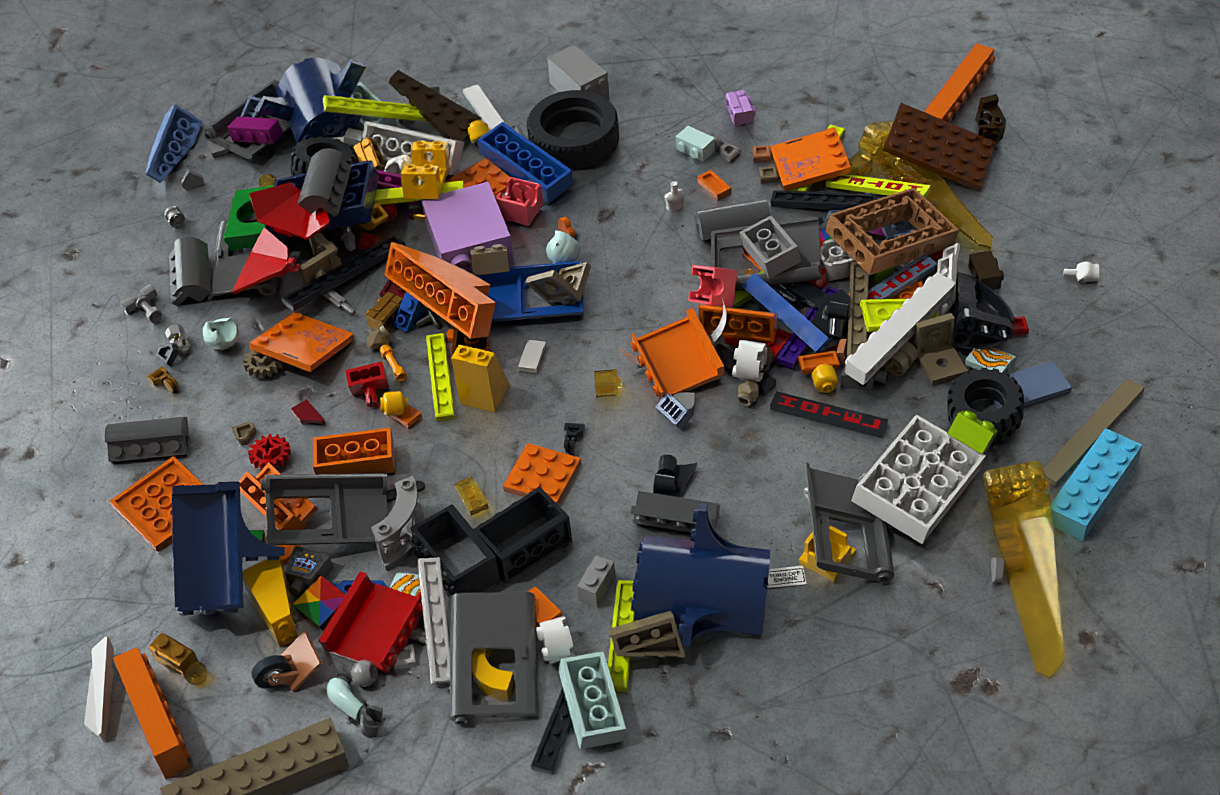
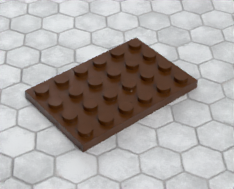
M900 103L882 151L980 191L996 142L909 105Z

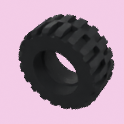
M318 136L317 138L303 139L291 151V176L307 173L311 157L322 149L340 151L342 153L341 159L348 164L356 163V153L350 145L337 138L332 139V137L323 138Z
M987 367L981 368V370L972 369L970 373L967 374L965 372L960 375V379L956 378L948 390V421L952 425L959 412L969 410L977 415V419L982 422L986 420L995 426L994 429L998 430L992 443H995L996 440L1003 441L1007 435L1010 437L1015 433V429H1019L1023 420V389L1014 377L1010 378V374L1004 371L1001 373L999 369L993 368V370H988ZM979 399H991L999 402L1002 407L996 411L984 413L975 411L968 405Z

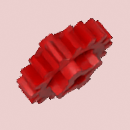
M269 434L267 438L262 435V440L255 439V445H250L251 450L248 451L250 463L253 464L255 469L259 467L260 471L268 462L278 470V465L285 466L284 461L290 460L288 456L291 455L289 442L286 441L285 437L280 438L279 434L275 435V437Z

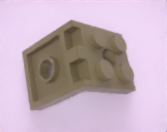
M321 232L309 239L314 257L302 264L299 269L304 286L341 264V260L336 254L338 248L335 247L332 241H328Z
M585 262L560 269L559 274L552 270L527 277L526 284L550 306H556L559 302L567 305L571 299H575L578 302L584 291L591 265Z
M952 313L916 323L914 347L918 351L916 360L932 386L960 378V375L965 372L968 374L967 368L952 345L955 320ZM943 363L947 366L941 367L937 364Z

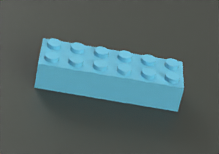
M1105 428L1048 507L1045 523L1084 541L1139 461L1142 444Z

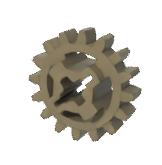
M249 349L250 353L244 354V368L246 372L248 371L249 376L254 374V377L257 378L261 375L262 379H264L265 375L271 377L273 372L278 373L277 368L283 367V361Z

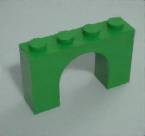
M274 185L235 191L234 198H232V207L229 210V220L226 223V233L223 235L224 242L228 245L230 251L254 247L263 228L266 227L259 222L244 223L249 216L255 214L249 193L271 188Z

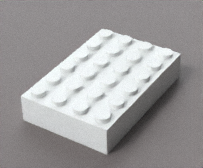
M915 415L857 484L851 501L923 544L980 471L986 455L979 453L950 436L939 427Z

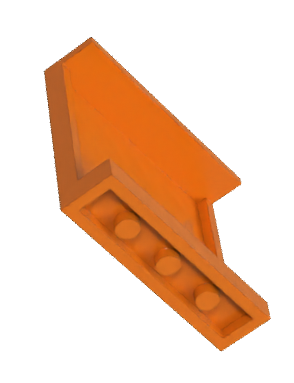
M693 308L686 310L687 317L638 338L635 337L634 333L631 334V348L634 353H638V362L641 367H645L646 378L649 382H653L654 386H652L654 394L656 397L660 396L661 399L667 392L672 396L676 393H685L725 376L724 365Z

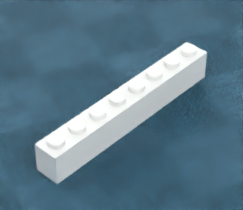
M939 272L933 277H928L921 288L918 287L910 299L907 298L899 310L896 309L888 321L885 320L881 324L880 329L870 335L866 343L860 344L854 355L848 356L845 361V373L864 385L915 334L916 323L930 319L953 296L956 283Z

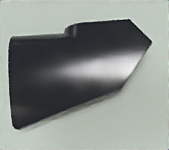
M841 289L825 297L811 322L829 339H843L850 296Z
M662 455L654 477L653 493L681 497L697 467V463L677 465V459L674 456Z

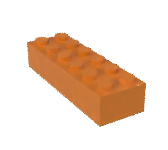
M138 647L113 657L153 756L164 778L166 779L189 768L190 765L187 759L191 756L184 744L182 735L146 654H141Z

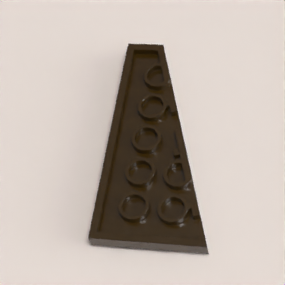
M397 70L389 79V84L401 96H405L409 100V104L412 107L415 106L419 113L435 129H439L444 134V138L464 142L469 137L468 128L470 123L482 119V117L400 70Z

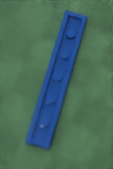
M754 273L742 285L769 312L778 313V320L815 353H819L831 341L757 274Z

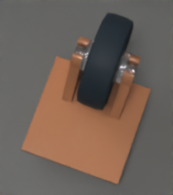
M303 631L281 655H272L260 660L253 667L251 675L254 683L259 688H272L279 684H286L290 686L291 691L295 692L322 665V661L308 633Z

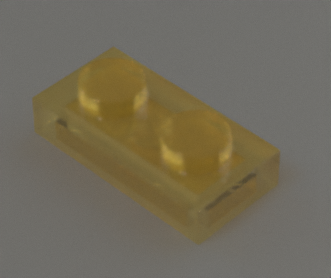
M472 476L454 484V488L470 516L489 508L488 502Z

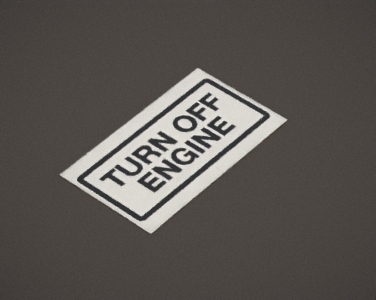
M803 565L769 569L767 588L807 584Z

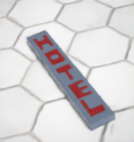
M926 254L922 255L868 290V300L892 298L937 269V263Z

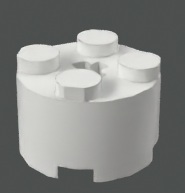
M833 239L823 242V246L820 247L821 268L827 271L825 275L827 281L849 278L851 262H854V260Z
M740 340L739 346L735 348L734 359L737 362L733 367L732 376L760 382L764 374L760 373V370L766 365L767 359L766 344Z
M564 616L540 622V627L536 628L538 640H543L545 647L541 649L544 662L549 661L550 665L559 663L563 658L575 656L574 653H570L573 643L569 627L563 626V623L566 621Z

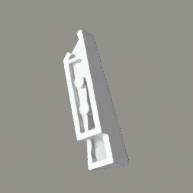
M959 243L943 249V258L938 260L937 272L955 283L957 259L960 249ZM956 286L953 296L937 311L939 316L946 315L955 302Z
M108 636L104 637L92 648L93 669L90 672L84 720L85 727L97 735L102 742H106L114 678V670L112 668L114 648Z

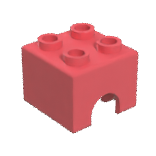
M510 177L506 182L504 197L502 198V194L499 192L495 198L504 220L527 226L530 225L544 204L541 184Z
M693 265L691 275H697L700 278V287L697 291H689L688 301L712 306H723L724 302L725 307H733L737 270Z

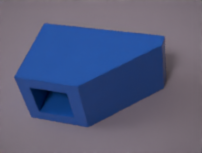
M405 292L393 325L405 332H409L415 327L416 321L426 316L425 305L408 292Z

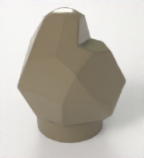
M384 325L371 330L367 337V348L374 350L390 342L389 338L392 336L391 332Z
M745 380L738 386L737 401L740 404L750 406L751 403L758 399L759 388L757 381Z

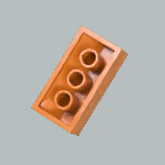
M699 305V320L706 333L711 335L721 321L723 307ZM725 307L727 313L726 324L720 336L774 342L778 328V313Z

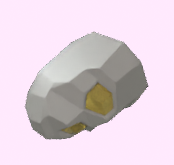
M175 324L168 327L165 331L168 342L178 345V355L188 354L191 350V343L183 326Z

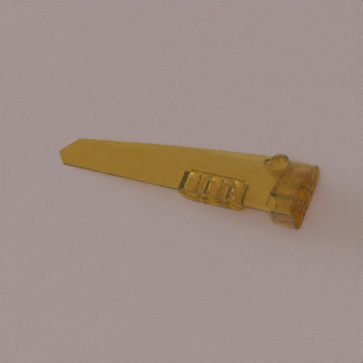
M893 121L872 122L868 124L859 142L858 150L878 164L882 172L894 181L930 185L931 191L926 199L965 236L977 245L990 249L993 241L992 235L967 209L941 175L882 151Z
M1030 461L986 471L982 476L983 489L993 519L994 534L1001 557L1005 561L1004 567L1035 671L1040 675L1050 678L1064 662L1050 482L1046 479L1041 462Z

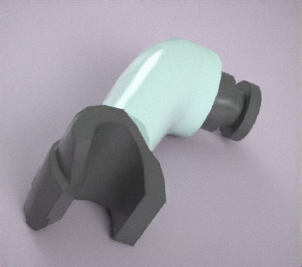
M341 671L327 685L328 698L354 720L360 721V732L364 736L372 738L378 733V726L373 720L381 722L383 708L377 706L365 707L351 692L349 686L352 682L351 675Z

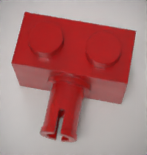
M383 362L345 370L348 387L352 396L365 393L367 407H373L372 402L374 406H377L379 402L376 390L389 388Z

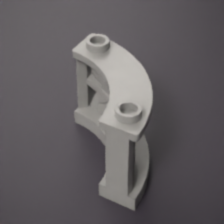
M413 476L395 483L397 498L394 508L384 520L371 527L379 558L386 571L403 562L408 557V553L415 548L410 539L412 537L411 527L424 520L421 504L417 501L418 492Z

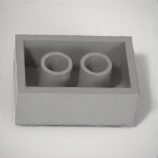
M772 216L739 232L744 248L769 279L801 262L797 245Z

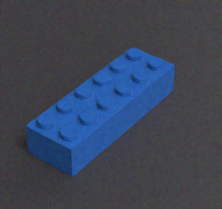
M501 122L478 139L479 150L482 156L513 178L541 184L543 200L548 203L574 185L571 169L504 122Z

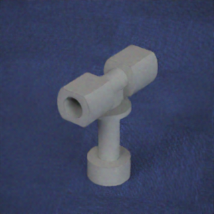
M151 284L140 290L141 294L136 297L129 296L120 302L127 314L136 308L144 309L146 317L152 323L158 322L162 317V312L157 307L149 305L150 300L158 295Z

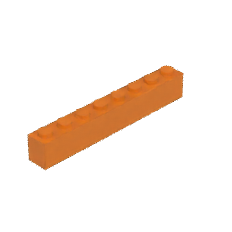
M976 43L924 112L951 122L954 113L959 111L960 105L965 103L969 93L973 92L974 86L980 83L981 77L987 73L989 66L994 64V49Z

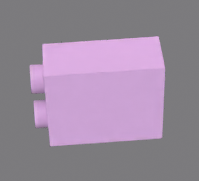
M489 182L442 193L438 199H421L426 226L439 259L471 273L473 269L470 250L477 246L489 248L495 244H502L507 248L508 262L514 261L510 234Z

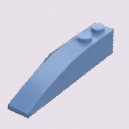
M174 104L164 116L149 156L145 175L161 183L194 145L203 121Z

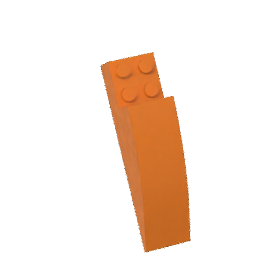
M391 242L384 276L470 339L488 336L496 302L488 297L490 284L449 262Z

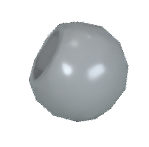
M369 660L356 662L351 670L352 680L361 687L372 685L378 676L375 664Z

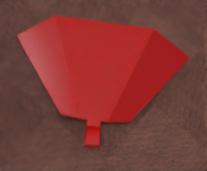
M291 182L249 193L257 221L274 228V231L290 237L295 235L307 240L330 224L327 212L321 207L311 214L297 204L301 190Z
M263 228L232 293H239L271 278L286 276L287 272H297L301 265H294L296 259L295 257L289 258L288 247L266 228Z

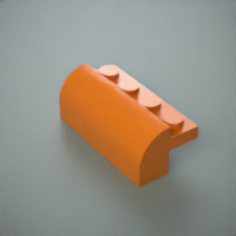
M269 462L256 477L247 471L239 480L240 492L265 517V491H261V479H265V475H282ZM308 498L275 499V526L279 530L307 529L309 526L306 522L314 515L318 508Z

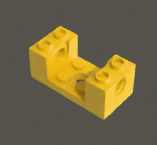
M442 141L414 142L411 147L412 164L404 166L401 172L403 198L438 199L450 168L448 143Z

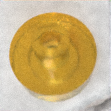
M272 174L262 175L259 179V186L274 185L276 177Z
M201 662L189 664L185 671L186 680L193 685L202 684L207 678L206 666Z

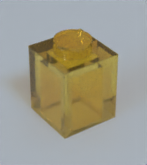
M858 151L848 159L852 170L851 173H847L848 175L866 177L872 172L873 158Z
M617 369L594 371L596 398L619 396L618 388H622L621 376L617 377Z

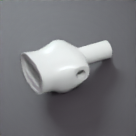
M676 181L670 183L671 192L664 196L666 209L670 212L679 210L684 206L683 199L685 194L682 189H678Z
M1081 262L1077 265L1076 269H1064L1063 276H1076L1079 283L1098 282L1099 264Z

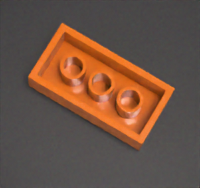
M391 428L313 437V469L315 474L395 472L394 440Z

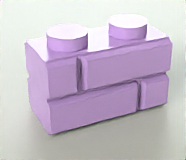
M744 90L736 91V93H727L726 106L734 125L740 126L753 123L756 110L754 106H751L750 95L747 96Z

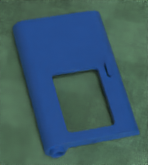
M581 261L509 267L508 272L475 275L490 284L488 297L496 302L491 322L584 315L583 293L580 301H576L572 305L526 308L525 289L529 287L526 284L527 277L552 270L559 274L560 269L581 264Z

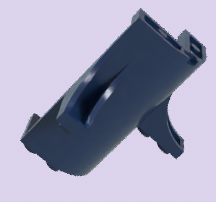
M306 58L298 64L294 63L285 71L276 88L278 98L263 96L257 111L264 115L288 121L297 143L310 137L334 138L345 136L348 127L356 128L362 115L324 111L323 97L327 95L354 98L353 92L366 66L364 63L350 59L341 71L338 63L321 58Z
M240 481L218 482L214 485L172 486L171 562H173L175 611H180V615H194V611L200 610L201 614H217V610L224 609V613H239L238 609L244 608L242 558L245 557L246 562L258 561V557H267V561L280 560L279 556L285 555V547L268 545L257 539L249 531L241 513Z
M699 502L698 510L694 509L693 522H696V529H692L691 540L645 535L644 542L639 543V551L637 552V570L633 581L632 592L634 593L631 602V611H634V619L640 620L671 611L676 625H680L678 637H682V645L691 646L694 639L710 632L733 631L762 635L771 550L743 547L725 540L717 533L710 522L707 509L708 503Z

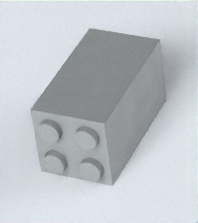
M574 44L547 57L550 84L558 91L583 90L596 93L605 99L610 98L607 72Z

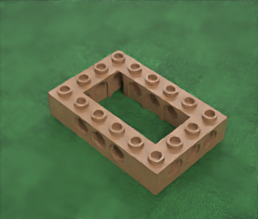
M911 188L830 214L825 232L869 275L918 259L924 254L930 255L954 245L959 229L915 188ZM905 219L917 229V231L913 230L911 233L902 236L898 235L890 240H883L880 246L873 240V237L866 234V232Z

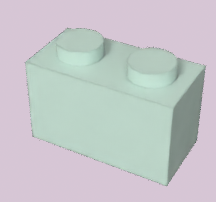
M687 126L676 136V149L704 162L715 152V138Z

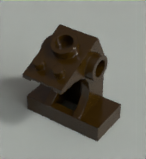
M997 94L980 98L975 118L977 125L988 123L979 126L978 135L994 140L1003 139L1006 119L998 106L999 98Z

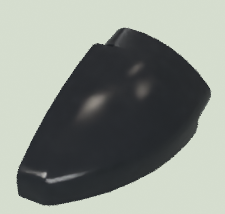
M958 272L956 276L955 302L950 308V313L955 318L953 344L964 349H984L1011 339L1013 336L1014 315L1007 303L980 280L971 275Z

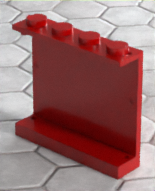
M360 571L318 641L327 652L355 662L369 660L375 664L378 670L389 673L392 666L396 664L401 650L407 645L409 636L416 629L418 621L423 614L421 591L416 597L373 583L367 573Z

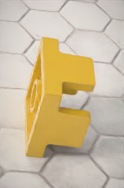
M830 526L829 535L832 559L834 562L848 565L856 555V549L847 544L848 535ZM812 532L804 542V553L799 558V564L835 582L840 573L822 570L817 567Z

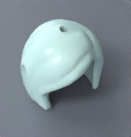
M557 230L555 231V236L546 247L547 257L552 263L573 262L580 252V244L577 240L565 232Z
M232 317L208 321L203 327V338L209 347L225 350L236 344L239 337V328Z

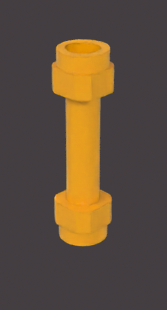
M388 344L381 346V355L391 365L394 377L398 381L405 380L407 377L405 369L397 363L393 356L392 348Z

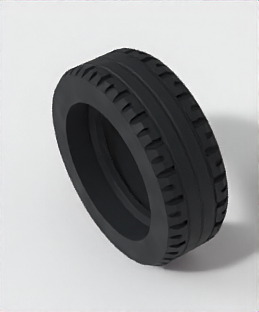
M569 90L555 93L541 100L531 110L527 118L528 139L571 170L588 168L609 157L618 145L619 125L617 111L607 99L593 92ZM568 121H586L599 127L593 133L576 139L557 138L547 133L556 125Z

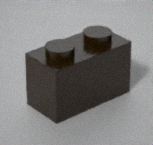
M991 250L969 254L968 268L971 275L992 290L1000 289L1002 280H1004V273L999 269L998 260L993 256Z

